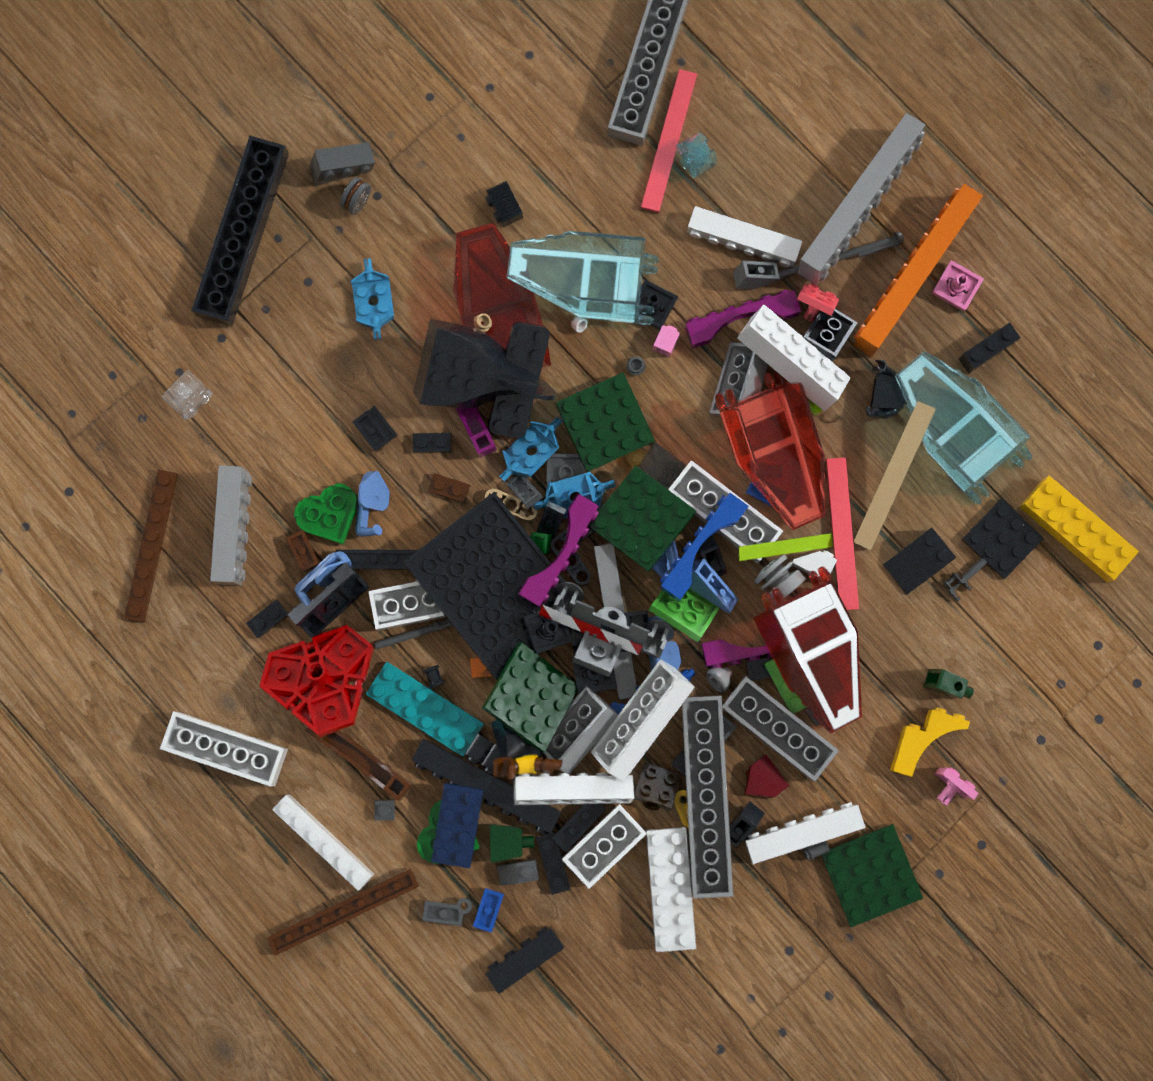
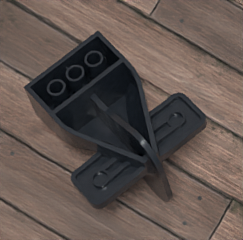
M430 319L413 393L420 404L469 409L493 401L488 421L489 430L494 434L521 438L526 433L534 398L554 400L556 397L554 389L546 381L539 378L550 333L543 326L517 321L511 327L505 349L481 330Z

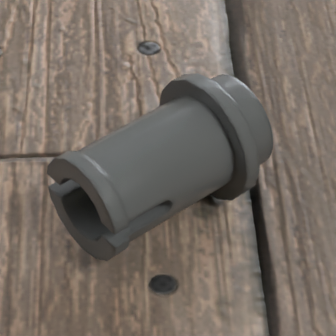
M826 841L803 849L807 861H813L815 857L829 852Z

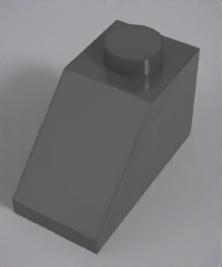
M742 261L733 272L736 289H756L780 279L776 262Z
M536 859L497 866L500 886L539 880Z

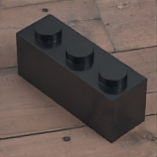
M1008 323L963 353L958 359L970 374L1015 344L1021 337L1011 323Z

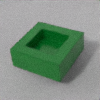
M532 532L531 539L542 553L550 554L552 535Z

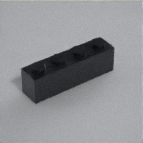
M544 926L536 932L538 936L534 939L527 938L520 943L521 948L516 951L514 949L503 955L504 960L499 963L496 960L487 967L488 971L485 975L498 994L565 948V945L552 926L548 929Z

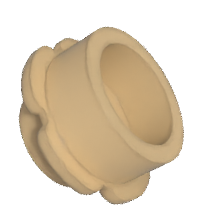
M480 314L474 318V327L478 330L486 332L492 326L491 318L487 314Z

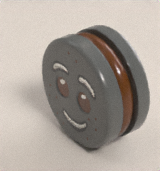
M358 177L352 179L341 196L340 207L352 215L359 213L369 198L371 185Z

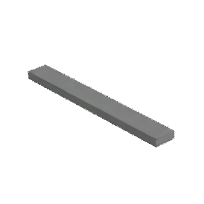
M612 544L594 546L603 606L617 608L624 613L614 546ZM620 652L614 664L619 700L632 698L637 691L635 689L637 686L631 652Z

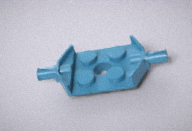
M368 258V263L367 259L363 260L364 272L351 280L356 322L372 328L374 340L377 341L382 339L380 330L382 326L394 319L389 277L374 271L371 259ZM371 297L379 299L378 303L374 306L368 303Z
M556 417L548 425L531 421V426L526 430L525 435L518 438L506 452L502 450L507 469L499 476L500 479L505 482L511 474L531 477L559 448L555 429L562 423V420ZM530 448H537V452L534 455L527 454Z
M590 471L552 483L549 481L545 498L535 503L533 507L534 510L544 508L550 501L566 509L563 518H567V510L573 502L570 500L571 493L579 492L580 495L600 507L603 493L607 489L615 488L614 480L604 483L600 482Z

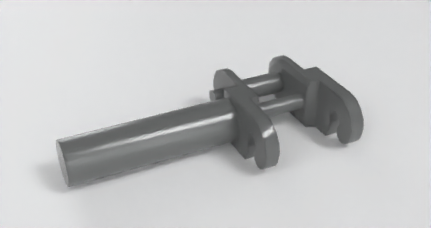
M981 558L961 576V579L957 573H952V577L948 581H943V586L949 589L947 592L956 601H959L960 598L956 597L955 589L960 584H963L970 591L972 588L968 586L967 581L985 566L987 562ZM956 579L958 583L952 588L950 584Z

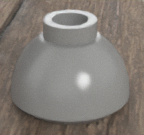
M728 667L712 668L707 671V680L716 691L724 693L729 688L730 677L733 674Z

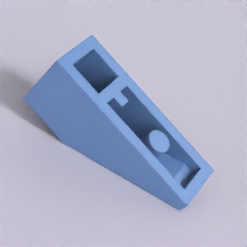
M704 558L694 561L691 573V590L725 612L731 613L739 599Z

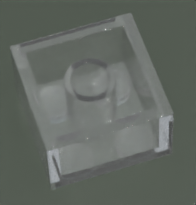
M187 370L161 398L187 420L197 413V409L202 404L204 405L210 400L212 392Z

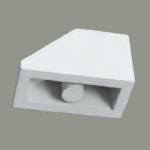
M824 550L823 552L818 551L796 558L792 561V566L825 582L837 559L833 558L834 555Z

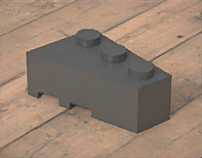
M366 142L315 150L309 167L314 184L318 186L354 175L369 173L372 171L375 161L370 144Z

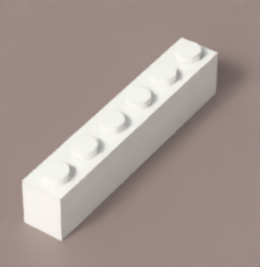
M696 206L687 229V233L694 238L699 239L702 237L708 239V242L712 244L720 243L726 245L731 250L739 249L747 255L760 256L765 261L771 262L773 260L779 262L783 267H794L802 244V240Z
M545 773L538 776L520 774L518 777H515L513 782L514 805L631 803L634 799L633 775H628L623 781L607 773H598L596 776H588L587 773H579L577 776H569L567 773H561L557 776H550Z
M290 794L285 795L272 809L358 891L375 875Z
M852 802L840 805L841 809L836 811L830 808L822 811L823 815L817 817L814 814L805 816L802 822L797 823L796 820L785 823L783 828L778 829L777 826L766 829L767 833L759 835V832L748 835V839L744 840L751 863L755 864L866 828L859 806L856 804L852 805Z

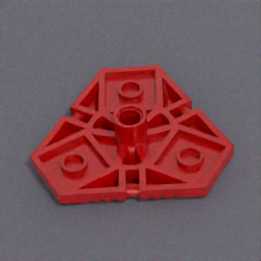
M348 625L312 637V642L306 644L303 640L268 653L259 687L287 711L291 710L292 715L317 736L328 735L355 724L363 693L362 683L366 681L374 647ZM315 649L316 652L309 654L310 650Z

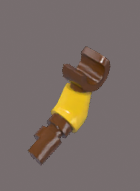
M525 755L516 759L500 757L496 758L493 762L494 777L507 775V778L510 780L516 774H536L543 770L545 773H553L554 769H561L563 760L549 758L544 760L539 758L538 755Z

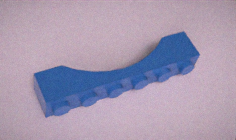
M729 493L727 497L724 495L717 503L719 508L716 512L712 510L705 519L708 523L704 528L700 526L694 534L697 538L693 543L690 541L683 549L685 552L683 557H677L671 565L674 568L670 574L666 572L660 580L662 583L660 589L678 602L692 585L693 561L700 546L715 532L736 525L749 507L732 493Z

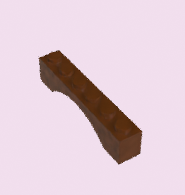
M308 727L305 729L308 734L354 765L398 801L403 799L413 785L341 730L319 737Z

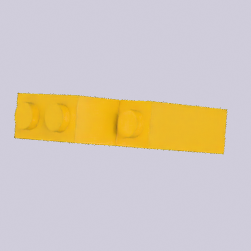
M935 707L934 710H928L923 730H920L921 726L911 723L909 726H903L890 771L912 777L921 754L930 743L948 732L968 729L970 721L964 720L965 716L960 714L948 715L946 710Z

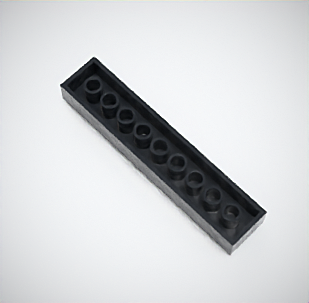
M249 135L191 310L197 317L233 326L289 156L285 145Z

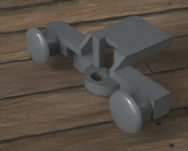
M563 582L557 587L558 596L552 609L598 628L603 624L615 629V635L642 645L641 652L660 659L666 642L674 637L673 627L666 621L652 620L647 624L646 629L633 623L628 627L626 626V616L617 608L604 607L598 613L593 612L594 607L582 603L584 593L575 583ZM608 616H615L617 620H612ZM586 631L573 662L609 677L622 645L615 646V642H605L596 638L597 635L595 634L590 636L589 632Z

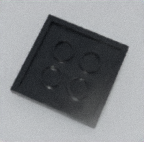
M1001 498L961 540L980 558L985 559L987 565L1002 579H1005L1044 537Z

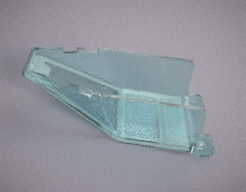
M566 231L561 235L553 236L551 234L546 235V238L536 240L531 238L511 242L507 278L580 318L650 325L653 323L651 316L639 315V312L642 314L654 313V307L640 305L642 273L656 274L658 267L645 265L643 262L657 264L659 258L656 255L644 253L646 239L643 237Z
M923 351L897 373L895 378L911 415L917 401L936 408L922 439L926 451L970 500L980 504L981 499L973 489L977 487L982 495L988 497L990 492L981 482L1009 457L1018 467L1024 466L1023 461L1015 454L1017 450L1025 459H1032L1031 453L1025 446V443L1031 437L978 380L961 373L962 371L946 365L944 361Z

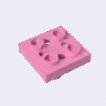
M951 260L931 294L965 312L984 278Z
M947 767L938 768L934 773L947 784L937 797L945 806L948 805L956 793L965 799L972 800L979 794L974 790L976 787L967 780H961L959 778L960 774L951 767L950 769Z

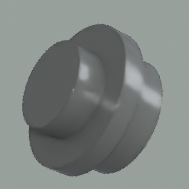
M632 357L628 360L627 371L631 375L638 376L644 372L645 362L642 358Z

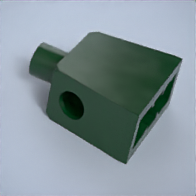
M929 669L923 685L924 688L951 698L962 699L966 697L970 699L974 693V688L967 686V679L943 669Z
M490 824L491 863L522 857L523 848H534V836H522L521 827Z

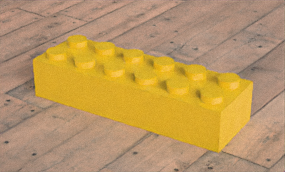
M1051 476L1044 478L1019 506L1022 511L1107 583L1114 581L1139 552Z

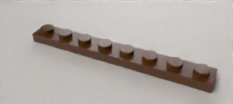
M159 469L157 471L124 619L145 623L177 482V473Z
M412 869L406 870L267 937L268 942L276 956L419 887V884Z

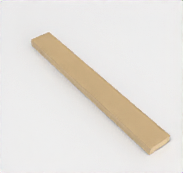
M917 401L854 539V543L872 550L936 408Z

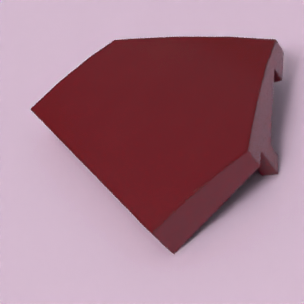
M766 754L749 766V769L746 771L747 782L744 795H752L764 799L775 798L789 787Z

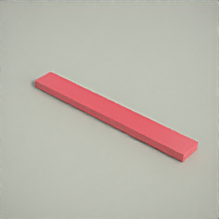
M679 69L641 209L655 213L660 212L697 73Z
M846 458L826 459L834 558L837 559L835 563L837 594L844 610H858L859 601Z

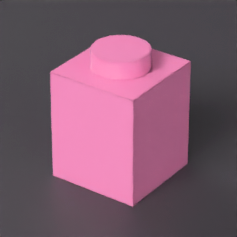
M662 325L653 345V350L670 357L680 332H677V329L673 326L667 325L666 327Z

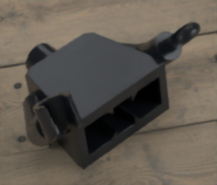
M875 360L878 363V367H873V371H879L880 373H877L874 377L870 407L867 406L866 414L869 417L888 419L897 415L903 409L904 403H910L898 374L887 366L885 360Z

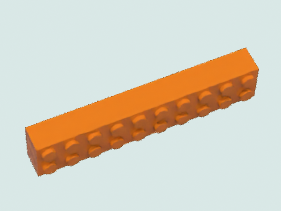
M965 183L961 189L958 187L955 189L885 293L864 322L865 324H862L854 336L856 341L853 345L873 357L983 195Z

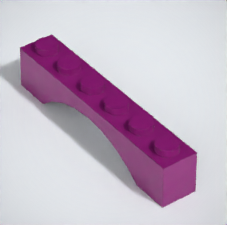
M783 290L773 297L767 295L760 298V301L757 302L747 301L737 308L731 306L718 314L717 312H711L705 318L699 319V317L688 320L685 330L691 348L710 344L714 336L722 328L741 318L753 316L763 305L771 309L783 321L798 317L801 309L795 291Z
M456 408L479 458L496 451V446L477 408Z
M580 494L576 495L567 510V535L561 552L545 570L528 577L517 595L535 606L546 603L550 596L547 594L551 587L554 588L560 579L557 577L560 571L564 572L569 564V561H567L570 554H575L579 547L577 542L580 537L584 538L589 530L587 525L590 521L593 522L599 513L596 511L599 507L597 504Z
M816 619L792 629L799 645L815 636L819 643L821 642ZM786 635L780 640L763 647H740L722 639L701 644L705 666H710L711 669L722 668V664L728 662L730 666L741 664V660L747 658L749 661L759 660L761 655L766 654L768 658L778 656L780 651L786 650L787 652L792 649Z

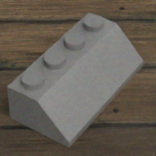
M733 342L729 344L709 412L712 415L724 418L722 412L753 400L760 395L768 364L745 344Z
M586 686L570 704L546 751L543 753L549 759L563 760L560 770L570 774L605 734L618 714L610 705Z

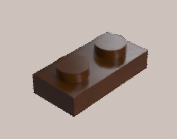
M434 473L428 492L465 503L470 485Z
M304 530L286 537L302 573L319 564L318 558Z

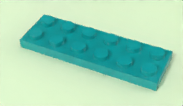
M389 662L385 663L366 692V695L462 757H464L475 737L484 726V723Z

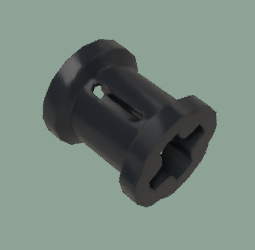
M439 665L423 670V674H426L430 684L428 686L429 689L446 683L445 680H442L438 670L440 668Z

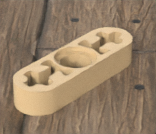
M490 489L485 494V498L495 492L501 500L505 496L506 498L503 500L505 506L507 501L514 500L517 506L514 510L509 511L517 518L530 522L537 517V510H534L533 506L530 507L534 513L533 515L526 517V513L521 510L520 514H517L520 503L523 504L517 497L498 489ZM525 505L522 506L523 509L528 510Z

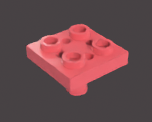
M805 283L797 298L809 305L803 318L807 320L811 313L810 322L815 320L819 310L831 316L839 301L835 294L828 291L823 292L812 283Z

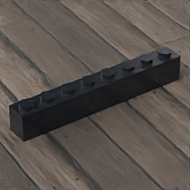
M422 739L412 758V761L416 762L414 766L423 771L426 768L433 771L431 775L440 780L444 777L450 780V784L484 789L482 797L484 798V803L491 807H494V805L501 807L500 811L508 816L512 814L518 816V821L525 825H529V823L535 825V830L542 834L552 832L562 812L550 805H514V786L425 739Z

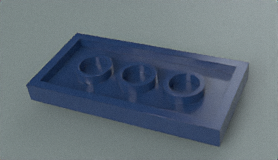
M444 783L431 862L471 868L484 789Z

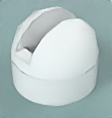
M575 316L574 320L571 321L572 328L579 333L583 332L588 324L587 320L581 316Z

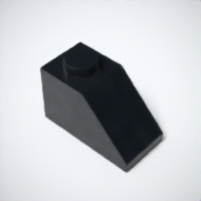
M711 535L700 546L697 554L700 559L704 558L718 576H722L727 573L719 545L713 535Z
M751 801L743 807L729 824L730 843L736 848L758 826L765 815Z

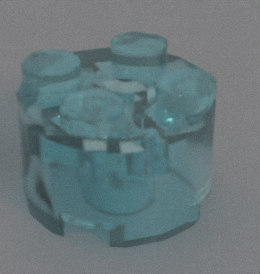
M701 132L676 145L677 151L682 155L680 161L685 169L689 168L694 178L713 168L718 163L714 150H710L706 144L708 140Z

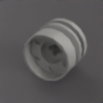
M785 554L771 561L760 571L754 580L756 584L763 579L766 581L760 588L761 590L769 586L772 588L767 597L775 606L806 580L799 570L791 574L788 572L793 564L792 562L788 563L785 567L781 564L787 559Z

